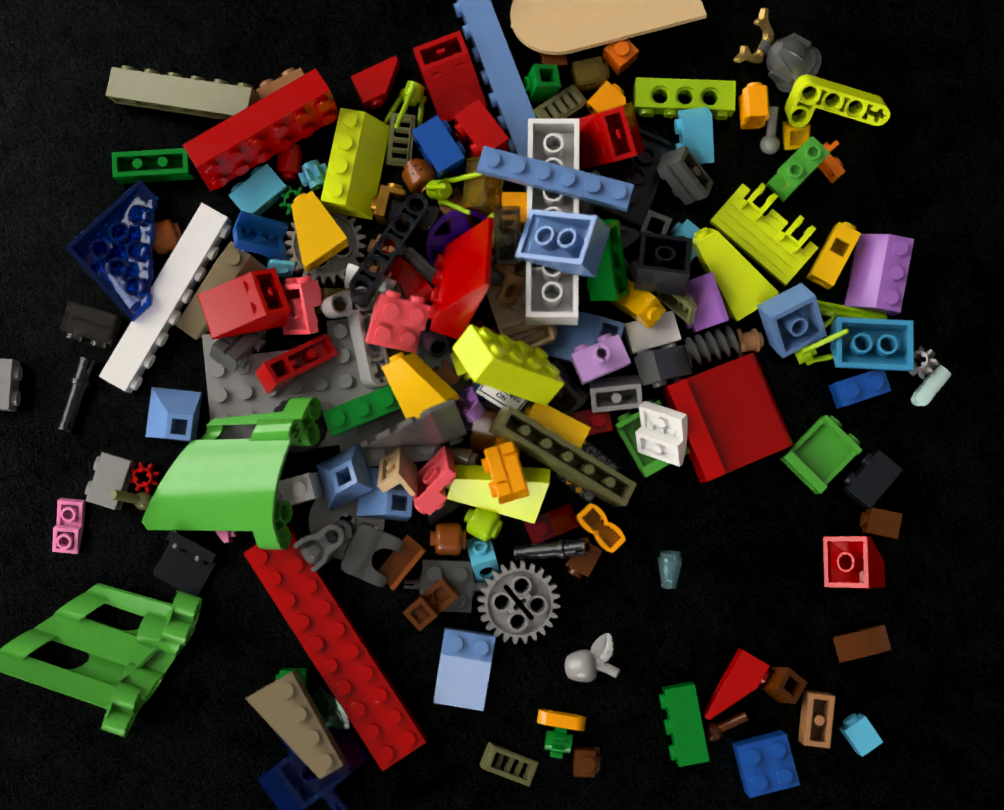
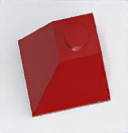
M823 536L824 587H885L884 560L870 536Z

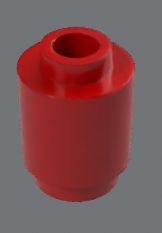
M294 143L289 149L277 153L276 174L281 177V180L293 182L296 181V178H299L298 174L301 173L303 152L300 151V145Z

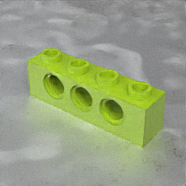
M636 77L633 99L634 113L639 114L640 117H653L654 114L664 115L665 118H677L678 110L708 107L713 119L726 120L728 117H732L735 111L736 81ZM657 94L662 95L665 98V102L657 103L654 101L653 96ZM681 95L687 96L690 103L682 104L679 102L678 97ZM703 97H712L715 104L707 105L703 101Z

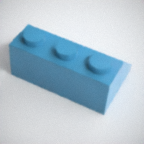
M837 317L830 324V335L844 329H849V333L830 342V350L836 368L914 370L913 321Z

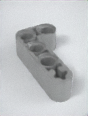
M362 288L354 291L357 294H364L368 289ZM349 291L338 292L323 300V314L330 319L348 318L362 384L368 389L383 387L389 383L382 369L383 366L389 364L386 347L366 343L367 332L362 326L364 321L369 328L376 298L374 296L368 304L361 307L352 302ZM334 300L339 303L340 311L334 307ZM368 346L373 349V357L368 353Z

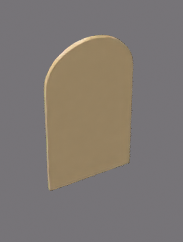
M514 0L510 11L511 28L517 38L528 48L549 55L570 54L707 18L701 0Z

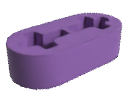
M466 386L457 392L460 399L456 400L455 404L459 413L468 423L478 420L484 414L485 407L482 400L474 393L473 387Z

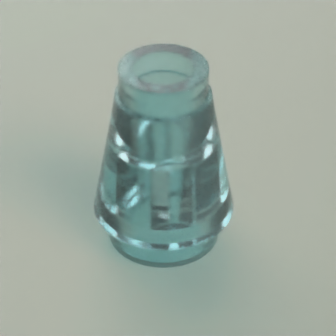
M660 551V557L657 559L662 588H677L683 561L680 558L681 553L678 551Z

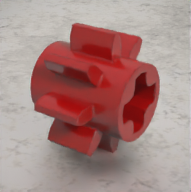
M139 462L138 469H130V472L133 473V479H130L128 482L137 485L135 488L137 492L145 487V491L151 493V487L160 484L157 481V476H160L162 473L153 470L155 467L154 463H150L146 468L143 462ZM142 473H146L147 477L150 478L148 482H144V479L141 477Z

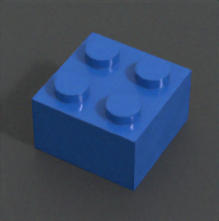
M436 115L412 130L414 143L421 155L429 162L431 167L433 166L438 179L442 180L444 177L451 178L464 171L467 158L465 156L466 151L461 142L453 140L454 138L451 134L453 131L446 120L441 121L439 116Z
M782 730L732 742L744 792L749 798L800 785L787 734Z

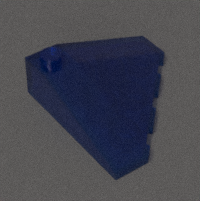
M140 179L64 247L132 322L150 308L153 302L151 279H154L155 260L152 259L153 244L156 243L154 216L158 198Z

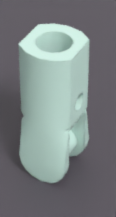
M936 365L933 370L935 374H928L922 384L911 395L912 404L915 406L928 405L936 392L941 389L952 374L942 365Z

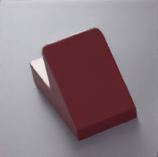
M570 503L537 516L535 524L524 521L532 544L543 542L579 527Z

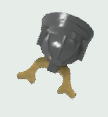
M761 8L759 17L754 21V25L761 27L763 39L753 54L748 46L741 45L740 53L734 58V62L741 63L746 60L751 63H761L764 57H767L766 66L770 71L767 76L775 82V85L781 92H791L795 81L801 75H817L822 62L821 53L816 47L811 46L812 43L796 33L776 40L772 45L774 32L768 20L769 10L768 8Z

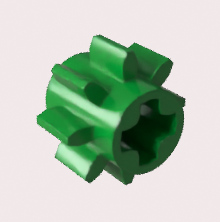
M288 186L289 191L286 194L280 193L284 202L280 203L279 207L281 209L288 208L286 211L288 217L293 213L291 207L292 199L303 193L302 187H299L296 191L291 186Z
M554 727V731L547 730L544 750H550V757L562 759L563 753L570 754L573 734H567V729Z

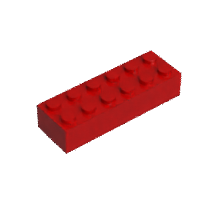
M315 68L183 144V147L208 189L212 192L215 189L222 188L227 182L237 176L246 174L249 169L268 161L270 157L280 151L289 149L297 141L311 136L323 126L332 124L338 118L339 112L331 90Z

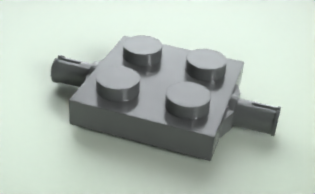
M423 559L420 578H404V589H419V593L422 595L444 575L461 595L445 608L443 612L471 613L472 598L475 592H482L479 589L480 586H488L487 582L475 581L473 568L469 560Z

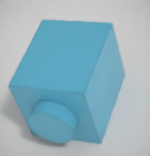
M860 713L849 715L843 720L844 724L839 727L854 751L861 757L883 743L866 716Z

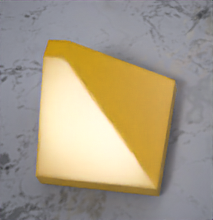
M783 122L784 150H798L810 138V124L799 128L792 126L790 122Z

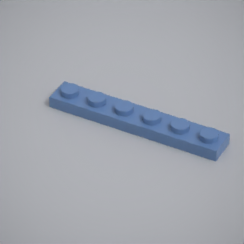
M483 146L477 166V173L626 212L634 188V184L487 146Z

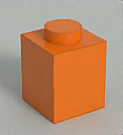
M624 39L608 44L603 50L602 58L617 75H620L637 60L639 50L629 39Z

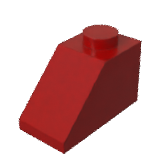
M396 55L351 76L353 85L365 110L370 107L371 109L379 108L385 103V100H388L400 68Z

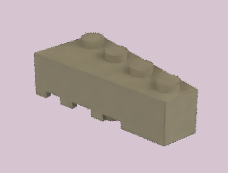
M296 669L245 698L319 779L345 764L346 759Z

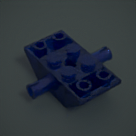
M340 716L327 726L346 762L342 767L321 779L315 773L309 774L306 771L309 767L275 732L287 748L288 755L259 776L257 781L279 810H305L319 798H323L331 810H346L349 807L335 789L336 785L347 778L370 757Z

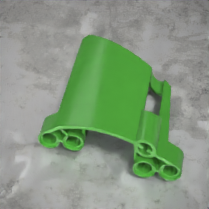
M316 397L291 398L283 412L212 419L206 425L207 430L203 437L199 440H191L163 477L142 519L143 525L147 530L253 531L256 543L260 549L286 550L291 542V533L286 524L292 519L293 508L287 500H276L279 480L290 446H315L319 441L320 432L317 424H315V420L321 414L319 399ZM256 425L250 439H219L226 426Z

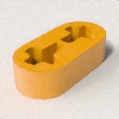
M539 709L537 723L584 731L587 717Z

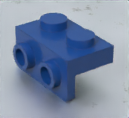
M241 211L232 230L234 247L243 252L263 255L269 259L283 260L286 254L284 236L288 230V224Z

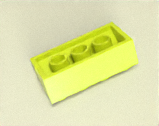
M340 108L320 201L329 213L372 220L374 211H371L374 196L378 195L390 126L366 112Z

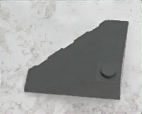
M450 399L422 411L420 414L421 418L410 417L397 425L398 429L392 430V428H389L377 434L374 440L370 441L368 439L360 444L364 449L440 445L446 443L454 446L465 441L463 437L468 434L454 399Z

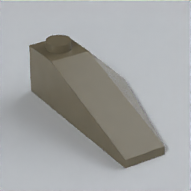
M230 241L212 266L176 326L195 340H198L202 335L209 332L198 294L249 272L267 268L247 252L235 248L234 243Z

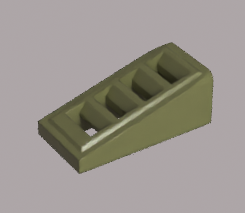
M571 85L536 107L533 113L538 119H552L546 112L548 110L554 119H570L585 108L587 100L575 85Z
M391 113L386 166L404 168L405 164L412 160L414 148L412 130L416 128L417 119L415 115L405 114L401 124H408L410 127H399L396 129L394 125L399 113ZM395 133L409 134V138L395 137ZM394 143L408 145V148L394 147ZM393 153L405 154L407 159L394 158Z
M687 290L685 296L655 292V296L689 325L694 323L697 304Z
M488 742L480 762V767L530 787L539 762ZM496 752H498V755H497V757H496V759H495L494 765H491L492 762H493V759H494V757H495ZM504 756H508L504 768L500 769ZM514 760H518L514 772L510 773ZM527 763L528 765L522 778L519 775L523 764Z

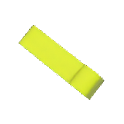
M807 74L797 78L784 107L790 124L799 128L808 124L815 108L874 126L885 124L890 117V110L880 96ZM806 87H813L810 92L803 93ZM836 94L834 98L825 100L828 95ZM858 101L855 106L848 107L851 102ZM803 109L799 115H792L794 111Z

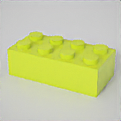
M470 325L452 348L474 382L544 406L548 405L565 384L559 376L560 371L547 359L548 354L540 347H530L521 340L518 342L511 340L505 334H495L486 327L479 328Z

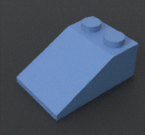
M530 209L515 257L573 275L596 277L611 229L595 215Z
M445 627L433 703L484 711L496 636L488 633Z

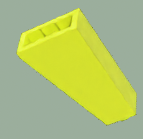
M706 227L694 233L692 249L706 274L713 272L729 318L739 321L757 310V305L779 294L719 231Z
M455 466L456 477L449 486H445L448 489L447 499L535 524L549 486L551 469L522 467L529 489V496L499 504L498 497L492 498L488 483L493 482L491 474H485L483 466Z

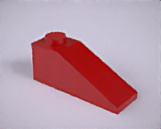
M325 333L264 362L255 374L266 393L270 394L332 360L339 353L328 334Z
M738 648L702 715L710 720L757 689L759 684L763 685L770 673L768 671L769 665Z

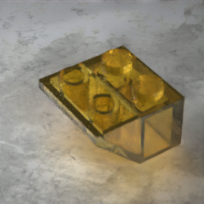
M480 157L468 158L466 160L465 174L477 172ZM487 175L464 180L462 207L477 210L486 216L492 212H498L502 217V192H504L505 180Z

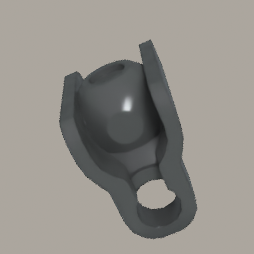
M339 519L323 529L301 538L293 546L295 549L301 547V554L309 564L315 565L311 568L314 573L337 555L340 547L350 540L354 533V528L348 520ZM341 525H343V526L346 528V530H347V535H346V532H345V530L342 528ZM334 530L338 532L339 538L335 536Z
M366 522L359 523L345 549L341 568L352 576L378 587H385L388 578L384 573L374 568L371 562L372 556L377 550L382 548L400 552L405 543L400 538Z

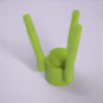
M407 81L405 88L401 89L384 122L388 123L390 121L391 113H395L403 101V106L394 127L396 129L399 128L408 106L416 107L417 103L419 108L416 128L422 125L424 105L427 97L423 95L425 87L417 82Z
M473 172L451 178L444 177L442 180L433 179L426 185V193L430 199L438 200L439 205H446L470 215V210L448 201L447 198L452 194V186L450 184L481 177L483 174Z
M834 317L824 322L825 328L835 320ZM849 329L832 334L794 352L799 364L806 362L808 366L815 362L833 359L832 354L813 356L817 354L816 348L849 333Z

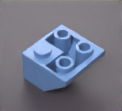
M152 387L145 437L187 442L197 440L202 392Z
M356 444L316 465L328 509L331 511L373 490L360 444Z
M367 467L373 490L358 497L357 517L407 522L412 515L413 497L410 496L401 483L383 493L377 486L379 468Z

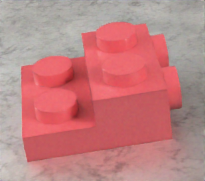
M311 275L283 279L284 284L281 285L291 310L286 326L282 327L283 334L300 335L319 332L317 326L318 317L314 307L322 305V291L318 280H312Z
M386 289L385 293L377 291L365 342L416 353L422 330L425 331L431 308L425 302L426 298L411 295L410 299L400 297V292Z
M445 445L418 472L417 494L413 496L415 508L422 514L427 513L431 515L436 509L439 510L445 504L447 498L445 486H449L456 477L452 450Z

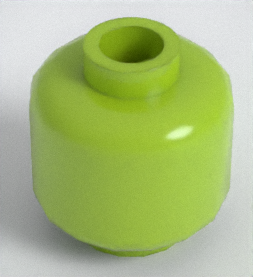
M477 507L475 509L470 508L464 518V522L467 523L466 531L485 542L491 538L495 539L503 525L500 514Z

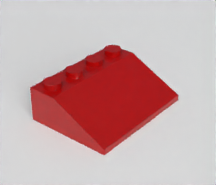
M486 218L447 244L442 254L438 253L434 262V268H437L432 280V284L435 287L430 297V301L433 304L428 318L431 319V331L459 340L490 286L494 218Z

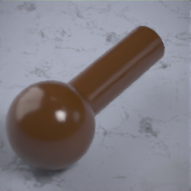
M745 711L719 723L708 721L703 726L705 739L712 742L719 740L723 732L749 721L747 713Z

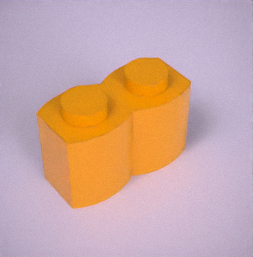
M761 82L749 83L742 90V95L738 97L741 129L761 128L765 126V121L770 118L767 85H762Z
M589 503L576 515L579 525L585 531L593 534L597 544L605 551L613 553L626 541L620 528L608 522L605 513L598 506Z

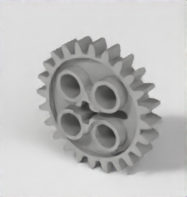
M329 213L348 238L349 246L346 248L349 249V252L346 255H334L327 260L325 265L318 266L308 274L303 267L295 223L292 222L291 227L294 232H286L287 237L291 240L285 241V247L291 248L286 251V257H292L289 261L295 262V265H297L294 269L296 275L303 272L302 277L311 275L312 280L320 279L324 287L327 280H331L333 286L336 285V278H340L342 282H345L348 263L359 267L360 263L357 260H365V255L361 252L367 249L366 245L362 244L366 240L365 235L360 234L362 226H355L357 223L355 217L348 220L349 216Z
M523 560L520 561L519 567H516L514 562L510 561L509 569L500 564L501 572L498 573L495 570H491L494 578L485 577L484 579L488 586H480L479 588L485 595L477 597L478 601L484 603V605L477 608L479 612H486L480 618L482 622L489 621L486 625L488 631L495 628L494 636L498 637L503 633L502 639L504 642L509 637H512L513 643L517 644L518 638L521 637L523 642L527 644L528 636L530 635L536 641V632L539 631L545 635L546 632L543 627L545 625L553 627L549 621L550 617H558L553 612V609L560 608V605L553 600L559 598L560 595L552 592L557 585L555 583L548 584L552 577L549 574L542 577L544 573L542 567L535 572V564L532 562L528 568H526ZM518 579H526L527 584L524 589L516 590L514 588V584ZM504 585H508L533 615L532 620L526 616L518 605H515V601L504 589ZM499 595L507 596V602L503 606H496L494 603ZM535 598H541V607L531 609V601ZM520 614L523 616L521 624L511 625L510 621L514 615Z

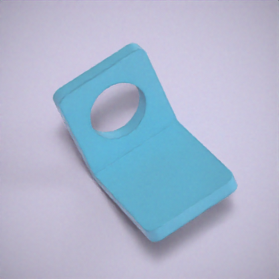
M286 254L283 260L268 258L267 269L275 268L278 277L291 278L295 262L289 261L292 257H286Z
M476 537L466 540L476 581L484 582L485 577L493 579L492 572L485 575L480 573L482 569L491 567L500 573L492 540L490 539L485 542Z

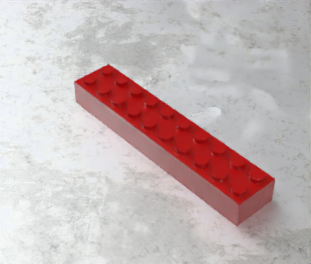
M286 525L291 533V542L286 550L260 549L256 544L243 554L377 764L384 771L425 744L427 736L321 571L318 569L313 573L311 568L315 565L309 564L301 554V547L294 548L293 545L300 539L292 526Z

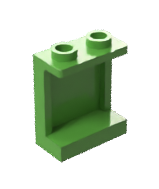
M811 136L777 170V174L766 186L784 202L819 167L830 152L815 137Z
M652 398L647 401L660 406L662 404L660 400L654 402ZM628 411L617 418L619 423L614 425L644 478L670 464L638 453L635 432L641 427L639 411L633 415ZM686 445L685 455L688 454V453H690V451H689L687 445Z
M821 416L780 458L815 494H821L828 487L827 484L856 455L863 451L859 447V440L850 433L847 435L841 429L842 424L833 416Z

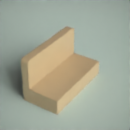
M399 447L380 460L377 486L384 493L401 483L411 497L417 494L418 468L405 451Z

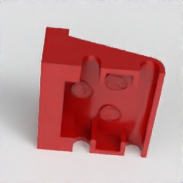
M755 352L673 383L662 390L669 409L687 414L688 433L686 445L690 451L688 455L700 483L713 480L794 445Z

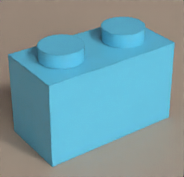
M708 107L678 110V119L674 120L675 133L679 134V143H676V149L686 145L699 164L713 163L714 142L711 111Z
M268 164L256 167L251 172L250 178L245 182L237 183L231 189L232 193L228 196L241 211L261 216L282 198L280 193L286 194L289 191Z

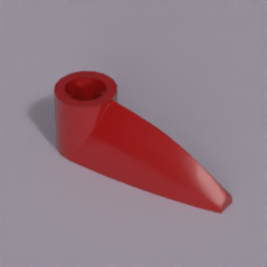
M399 258L390 273L406 298L410 299L411 295L426 298L425 302L429 305L433 302L430 301L433 289L412 265Z

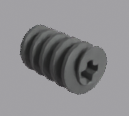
M728 325L723 326L722 332L719 328H715L713 335L709 331H705L703 338L700 334L694 335V342L690 337H686L684 340V347L691 369L693 368L694 360H696L699 366H702V358L704 357L709 363H712V355L714 354L718 360L722 359V352H725L728 358L731 357V349L740 354L737 338Z

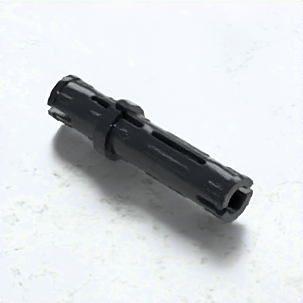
M81 356L74 378L71 377L70 382L72 386L59 426L57 427V429L74 433V427L87 387L90 388L91 386L89 380L96 363L95 360Z
M563 538L556 542L516 545L514 547V557H516L517 562L552 557L567 559L568 556L588 555L591 547L590 542L586 543L589 541L588 538L578 540Z

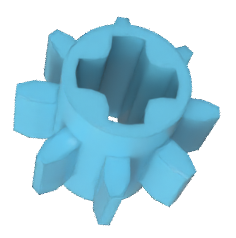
M312 160L301 166L303 172L298 174L304 187L309 186L311 191L323 188L327 172L326 164L320 165L319 160Z

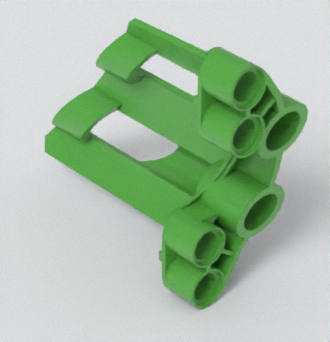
M98 583L62 606L53 616L35 628L21 634L0 649V672L107 709L102 727L99 729L126 737L139 710L157 690L172 662L195 631V625L201 610L202 598L176 590L177 595L173 604ZM108 604L143 616L144 618L139 629L123 631L85 617L98 607ZM55 641L87 652L89 660L78 668L63 669L28 657V655L47 642Z

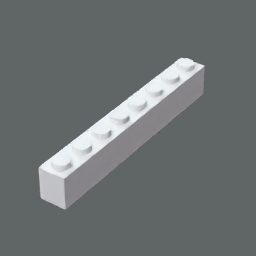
M201 203L99 377L128 393H132L133 390L136 391L143 381L142 374L155 361V352L158 347H162L169 336L167 334L171 325L174 326L180 319L182 306L184 303H189L194 294L193 288L195 284L201 282L204 278L208 262L216 258L219 252L218 245L222 239H226L232 230V226H230L232 221L227 216Z

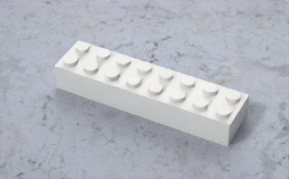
M528 119V157L579 170V119ZM527 186V217L530 209L579 214V199ZM526 261V325H578V275Z

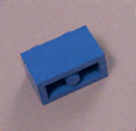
M872 370L829 385L837 409L891 391L884 370Z

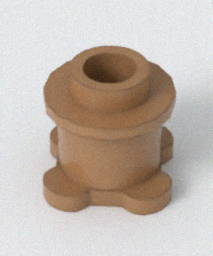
M752 328L748 332H741L740 329H735V336L740 349V354H737L738 358L742 357L745 352H760V347L764 346L761 332H758L756 328Z

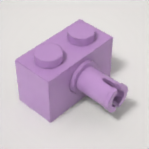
M608 333L597 338L598 343L588 346V343H584L573 349L575 353L571 354L570 359L582 385L626 367L631 363L619 334L612 337V334Z

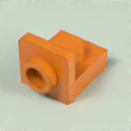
M835 140L831 145L826 142L823 146L831 153L840 143ZM831 154L818 167L831 183H834L845 172L842 162Z

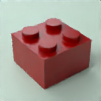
M479 99L454 116L455 126L453 127L456 131L454 134L462 145L467 144L471 151L469 154L477 165L483 146L506 152L509 151L508 136Z

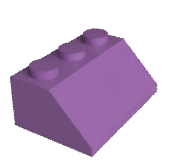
M861 234L855 245L844 305L885 313L891 317L901 313L914 239L892 234Z

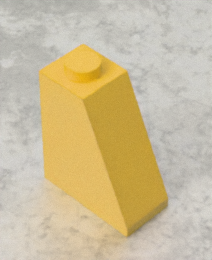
M313 191L298 195L294 199V203L291 204L301 259L307 274L349 246L348 238Z
M400 352L389 358L391 363L382 367L406 419L413 416L420 418L422 411L450 399H454V401L460 399L459 395L414 352L404 356L403 352Z

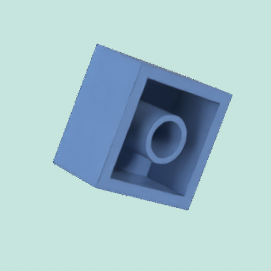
M802 283L757 305L768 343L782 358L827 336L816 295Z

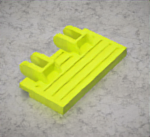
M742 183L709 223L785 287L818 249L811 241L804 249L801 248L816 228L813 225L808 227L798 241L792 237V232L803 223L804 218L800 215L785 233L782 232L788 221L774 209L766 217L762 215L778 195L773 193L766 199L764 205L758 208L753 201L763 193L766 185L761 183L752 195L745 200L744 197L750 192V189Z

